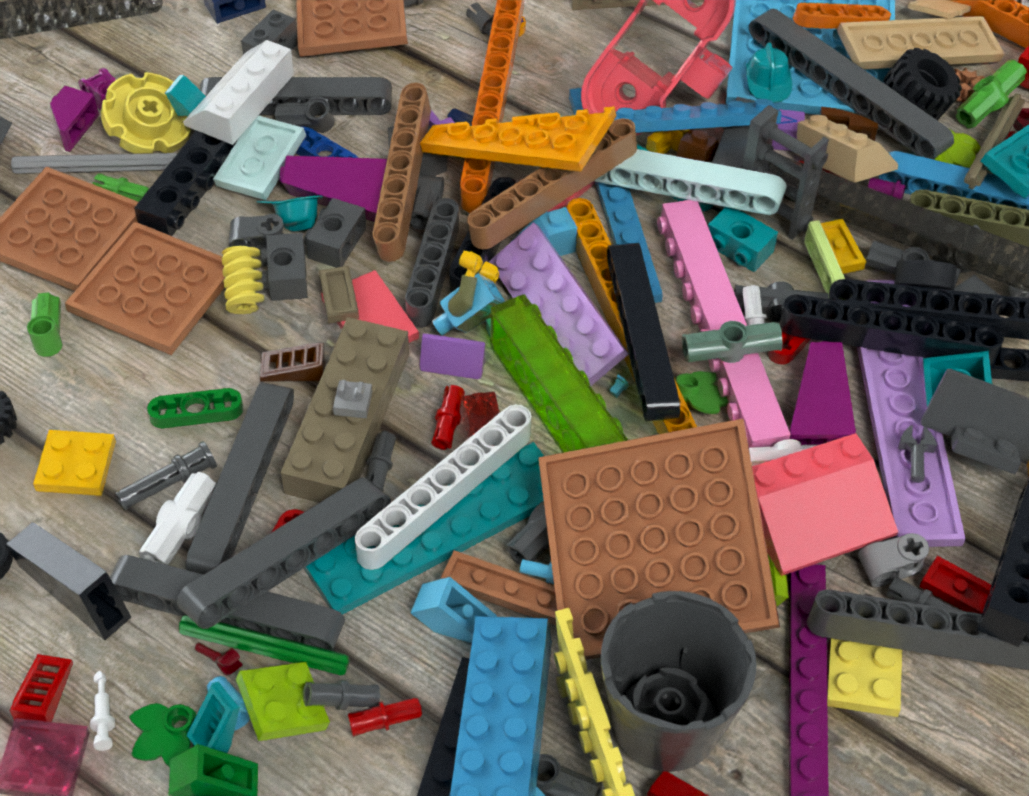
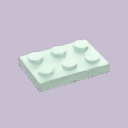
M258 116L239 137L214 176L215 185L267 200L280 179V169L282 166H285L286 156H294L306 137L304 128Z

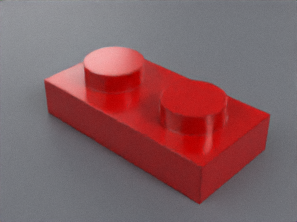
M937 555L919 587L932 591L933 595L962 611L982 614L991 584Z

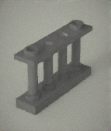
M768 105L750 122L742 169L773 174L769 171L768 163L770 162L800 180L799 188L786 182L787 188L784 194L796 201L794 209L781 202L776 212L791 221L788 237L793 240L801 231L806 232L809 222L814 219L811 215L822 168L828 158L826 150L829 139L823 137L812 148L778 129L776 121L779 110ZM773 140L805 158L803 167L774 151L772 146Z

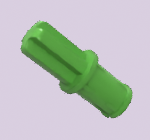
M100 173L94 179L104 184L93 182L96 186L138 202L149 190L147 186L129 182L127 178L121 177L117 179Z

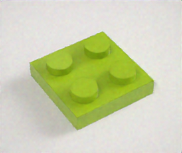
M306 662L239 671L236 682L258 741L325 731L330 721L324 706H305L303 701L305 684L307 682L314 683Z

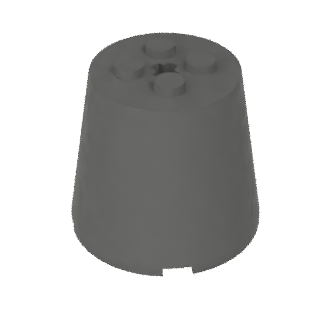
M683 591L653 593L651 598L642 600L634 605L630 603L624 607L612 620L604 635L601 648V670L614 735L628 756L650 769L667 772L681 771L694 767L705 760L745 704L754 684L756 654L751 639L748 640L738 624L739 620L734 614L707 597Z

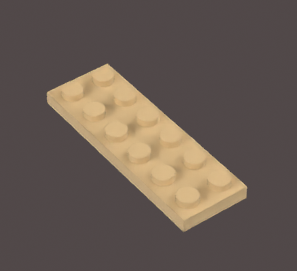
M983 16L953 17L950 19L931 18L840 23L837 29V33L851 61L862 69L892 68L907 50H913L914 48L927 49L932 53H936L942 59H945L949 65L1000 62L1004 56L1002 48Z

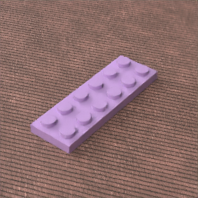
M533 222L489 261V263L497 266L499 278L576 392L579 394L585 392L629 355L537 224Z

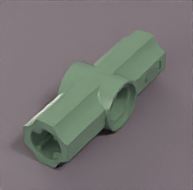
M728 321L722 324L719 330L682 335L683 355L685 361L688 362L719 358L727 363H736L745 354L781 350L783 345L782 330L779 323L776 322L745 326L738 321Z

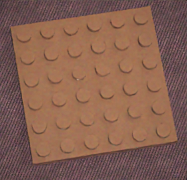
M744 419L538 457L557 611L570 608L573 617L574 639L580 637L584 648L585 660L601 657L602 642L607 628L624 607L630 603L634 605L642 600L651 598L652 594L657 592L683 591L707 597L734 614L739 620L738 624L744 633L780 628Z

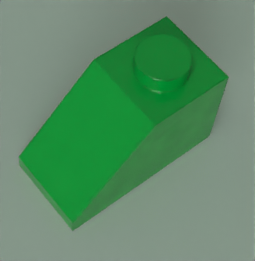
M197 744L170 760L168 795L258 796V763Z

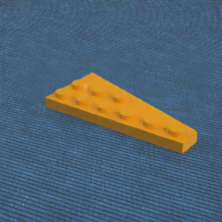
M615 106L604 107L603 113L589 114L588 109L577 110L576 115L560 117L558 112L512 117V122L498 123L496 118L487 119L485 124L470 126L468 122L438 124L430 128L420 142V145L425 153L581 172L616 118Z

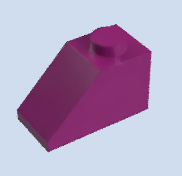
M64 85L50 102V108L64 149L70 152L99 116L94 94Z

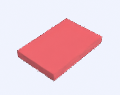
M376 270L352 280L359 311L358 320L408 331L409 343L419 339V331ZM345 321L337 322L341 329L343 328Z

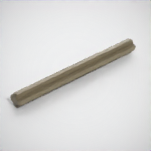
M1021 94L1009 97L1008 103L1001 111L966 174L964 183L969 185V189L981 186L989 169L980 160L986 152L1007 138L1025 104Z

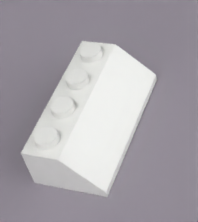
M266 40L247 51L183 121L184 126L233 145L294 75L291 49Z

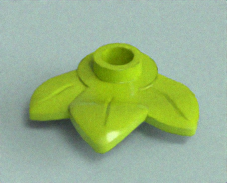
M949 129L954 136V144L934 160L970 168L976 158L975 154L981 149L980 144L967 134L955 133Z

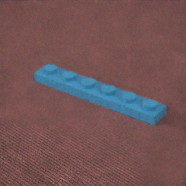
M757 99L755 102L747 103L734 100L728 102V104L705 102L701 106L676 104L670 108L648 106L646 109L640 110L620 108L616 111V118L614 120L621 118L629 119L634 122L636 133L745 126L750 125L751 120L768 105L777 110L779 109L768 99ZM780 110L778 111L776 123L781 122L782 112Z

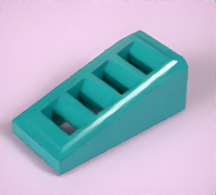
M219 682L212 683L187 733V737L194 746L200 744L228 753L232 744L240 707Z

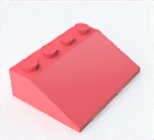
M856 433L752 466L767 553L781 576L863 548L874 542L883 541L898 534V529L874 459Z

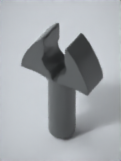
M910 425L902 434L898 449L908 450L911 453V480L915 483H921L925 479L924 453H934L937 443L931 432L924 426L920 444H917V441L912 437L913 425Z

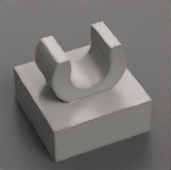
M339 380L333 405L334 415L367 419L373 392L372 384L360 381L349 382Z

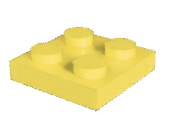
M830 638L827 665V705L829 707L898 717L901 710L902 650Z

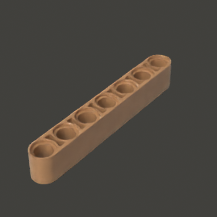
M417 82L407 84L400 94L373 228V239L378 254L382 260L388 262L400 259L405 252L423 158L420 142L427 134L431 115L427 90L423 84Z
M625 118L614 120L581 172L541 167L473 210L467 218L473 246L478 249H489L633 156L637 151L634 122Z

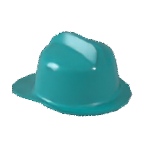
M768 42L766 47L757 50L752 59L746 64L747 82L750 93L756 99H768L773 103H778L787 99L792 93V78L786 54L779 49L772 48L771 42Z
M307 196L289 200L257 201V203H271L276 215L282 218L286 229L301 231L314 226L317 219L318 200L322 199L323 196Z

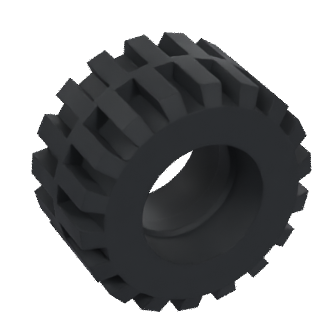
M920 48L907 50L889 70L883 80L885 85L937 121L959 98L960 91L962 90L960 79L955 74L954 68L938 54L932 53L927 49L921 50Z

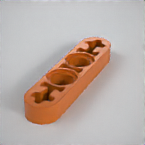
M799 3L792 19L796 24L805 28L838 29L840 23L889 21L891 13L884 7L877 5Z

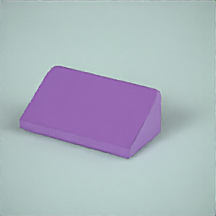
M423 333L420 355L421 371L472 379L482 378L485 365V342Z

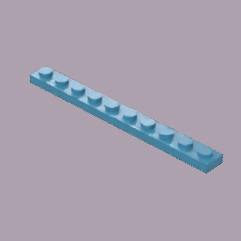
M582 88L569 89V100L574 115H576L577 110H583L581 102ZM595 182L613 244L639 242L655 303L662 302L663 293L629 188Z

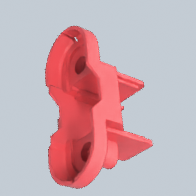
M640 0L628 20L586 75L581 90L583 110L588 109L589 114L603 113L604 107L615 106V111H618L620 108L640 110L646 109L648 106L666 108V98L681 81L701 96L709 99L733 68L726 60L710 52L706 47L710 41L717 40L730 23L735 11L736 0H704L700 6L695 5L691 0H652L659 6L665 3L695 26L697 29L694 35L701 40L675 75L668 72L663 77L636 58L633 51L622 53L615 49L649 2V0ZM624 84H630L635 88L634 97H627L624 94Z

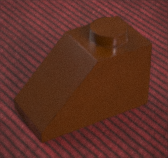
M690 129L680 139L676 156L712 163L719 145L718 139L710 136L703 130Z

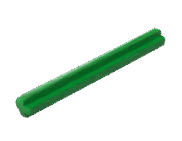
M186 614L182 616L179 623V631L182 635L291 663L306 662L308 667L325 672L345 675L349 666V656L346 654L219 622L208 629H202Z

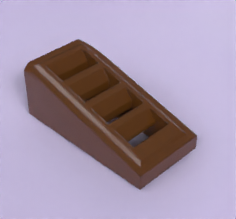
M311 343L263 352L261 356L260 382L320 381L325 370L324 343ZM270 362H276V369L270 370ZM283 362H289L288 367L283 368ZM295 362H301V364L295 365Z

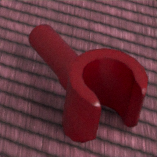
M197 643L195 646V651L212 659L226 676L231 675L243 666L239 661V654L233 648H230L221 655L218 651H214L201 643Z

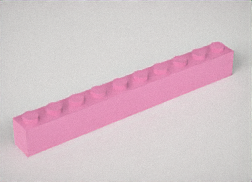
M684 200L662 204L661 217L657 218L658 231L665 236L667 255L673 257L674 273L676 278H680L682 281L684 300L689 301L691 305L690 312L693 324H698L700 332L719 330L721 325L728 321H738L747 326L698 201ZM758 353L745 354L736 363H727L719 358L708 360L711 372H716L720 396L727 397L729 401L727 404L729 420L744 419L749 448L772 447L777 442L790 439V431Z

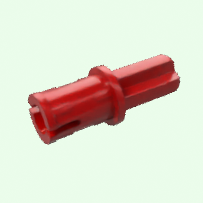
M412 698L385 706L382 701L379 702L380 706L348 713L354 737L383 728L389 731V725L420 718L422 716V709L419 699Z

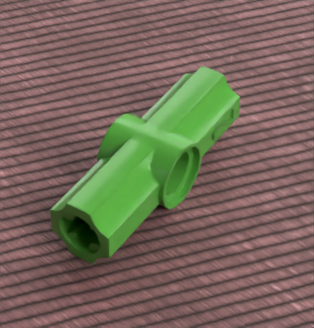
M1009 60L993 75L979 81L973 87L975 92L957 108L955 116L958 122L967 128H974L990 112H994L1006 105L1009 101L1008 95L1025 80L1027 71L1023 64L1015 60Z

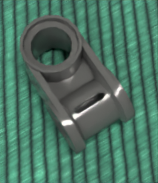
M276 214L253 217L240 216L232 219L229 231V247H255L260 250L261 254V248H267L266 235L284 234L282 218Z

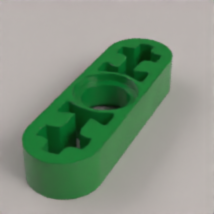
M232 388L158 396L153 398L147 406L151 424L161 429L231 421L237 419L244 409L241 394ZM225 402H231V407H225ZM199 403L204 405L203 410L198 413L187 411V408L192 404ZM210 403H214L213 410H211ZM177 407H180L181 413L177 414ZM167 409L164 415H159L161 410Z

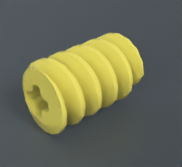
M248 246L228 247L222 251L223 256L221 258L222 265L224 266L222 270L225 277L223 282L226 288L224 292L225 299L227 300L225 304L226 310L234 314H251L259 309L256 304L264 301V295L256 293L263 290V284L256 282L262 278V272L255 270L261 267V261L254 259L260 255V250Z

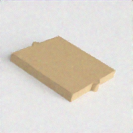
M916 0L908 3V9L947 19L962 16L971 10L969 5L949 0Z

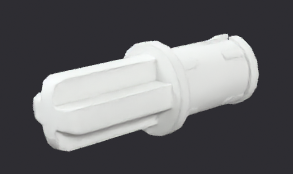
M759 286L743 287L744 318L747 326L765 323L764 319L767 318V315L762 314Z

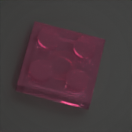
M15 718L0 764V794L13 796H73L90 736L88 726Z

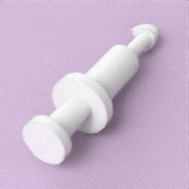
M98 671L94 676V682L98 683V693L94 697L95 717L90 720V729L97 732L93 742L94 748L99 751H105L113 745L108 731L115 727V719L110 716L109 695L105 692L106 676L101 671Z

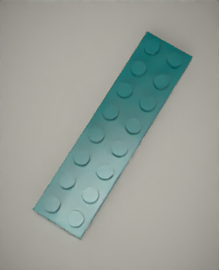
M534 442L524 446L384 566L378 569H365L358 563L355 544L356 535L304 567V570L327 606L343 615L448 560L454 550L463 552L529 517L537 505L544 501L538 458L543 457L544 454ZM369 546V547H367V548H368V549H373V548H376L377 546Z

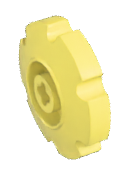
M148 72L144 73L143 78H136L133 74H127L115 80L108 87L106 93L107 100H103L101 108V120L107 134L119 137L121 139L119 146L131 153H153L154 151L173 153L179 150L188 141L191 128L184 126L183 121L187 116H178L165 94L174 81L162 75Z

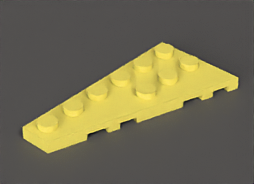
M570 608L555 611L559 652L554 653V660L558 673L561 674V676L556 677L557 687L561 698L567 697L570 702L567 704V709L572 725L579 724L581 731L578 732L583 752L585 754L590 752L593 760H590L593 777L596 783H603L605 788L602 790L603 796H635L632 785L630 783L624 784L626 783V777L622 765L623 760L619 748H613L608 731L611 730V725L591 671L587 672L584 648L580 637L574 639L573 617Z

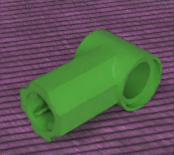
M49 292L38 293V296L32 300L31 320L27 325L34 350L42 357L57 354L63 346L60 337L61 301L59 297L53 296Z

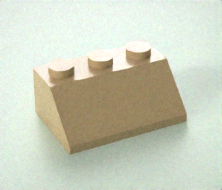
M813 115L810 119L798 122L797 140L812 148L823 137L829 139L826 150L828 158L823 168L853 183L898 169V163L880 143L869 139L866 134L849 130L846 125L836 124L828 120L824 115Z

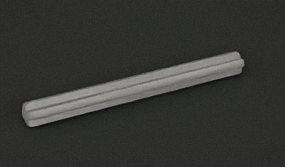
M178 152L14 156L11 160V168L15 174L41 173L45 167L62 173L165 170Z

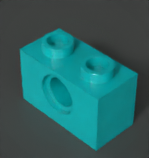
M725 207L708 224L717 251L752 272H755L775 250L778 231L739 209Z

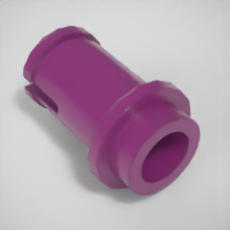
M872 177L869 180L866 194L891 199V203L896 201L902 202L906 185L901 184V181L898 180L894 183Z

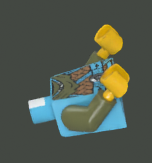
M464 251L460 256L459 265L467 269L466 275H462L460 287L440 301V305L445 312L432 320L433 325L442 336L453 328L465 333L485 322L486 319L492 318L509 307L495 286L499 278L497 266L489 262L483 264L482 258L472 251Z

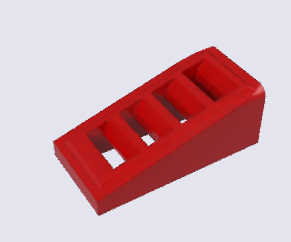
M37 654L10 708V713L15 722L44 727L51 726L73 665L72 659ZM44 666L59 668L57 673L43 671L42 669ZM39 677H40V678L52 679L53 682H52V684H50V683L38 682V680H39ZM35 689L48 691L46 695L34 693ZM30 701L42 702L41 706L30 705Z

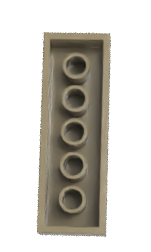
M347 317L280 472L285 494L320 503L355 480L360 479L410 354L408 331ZM339 380L349 382L360 381L372 384L373 392L367 419L334 415L333 405Z

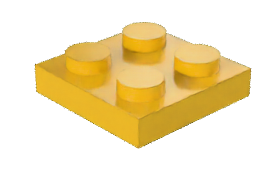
M49 430L33 482L35 490L39 492L102 496L116 444L114 434Z

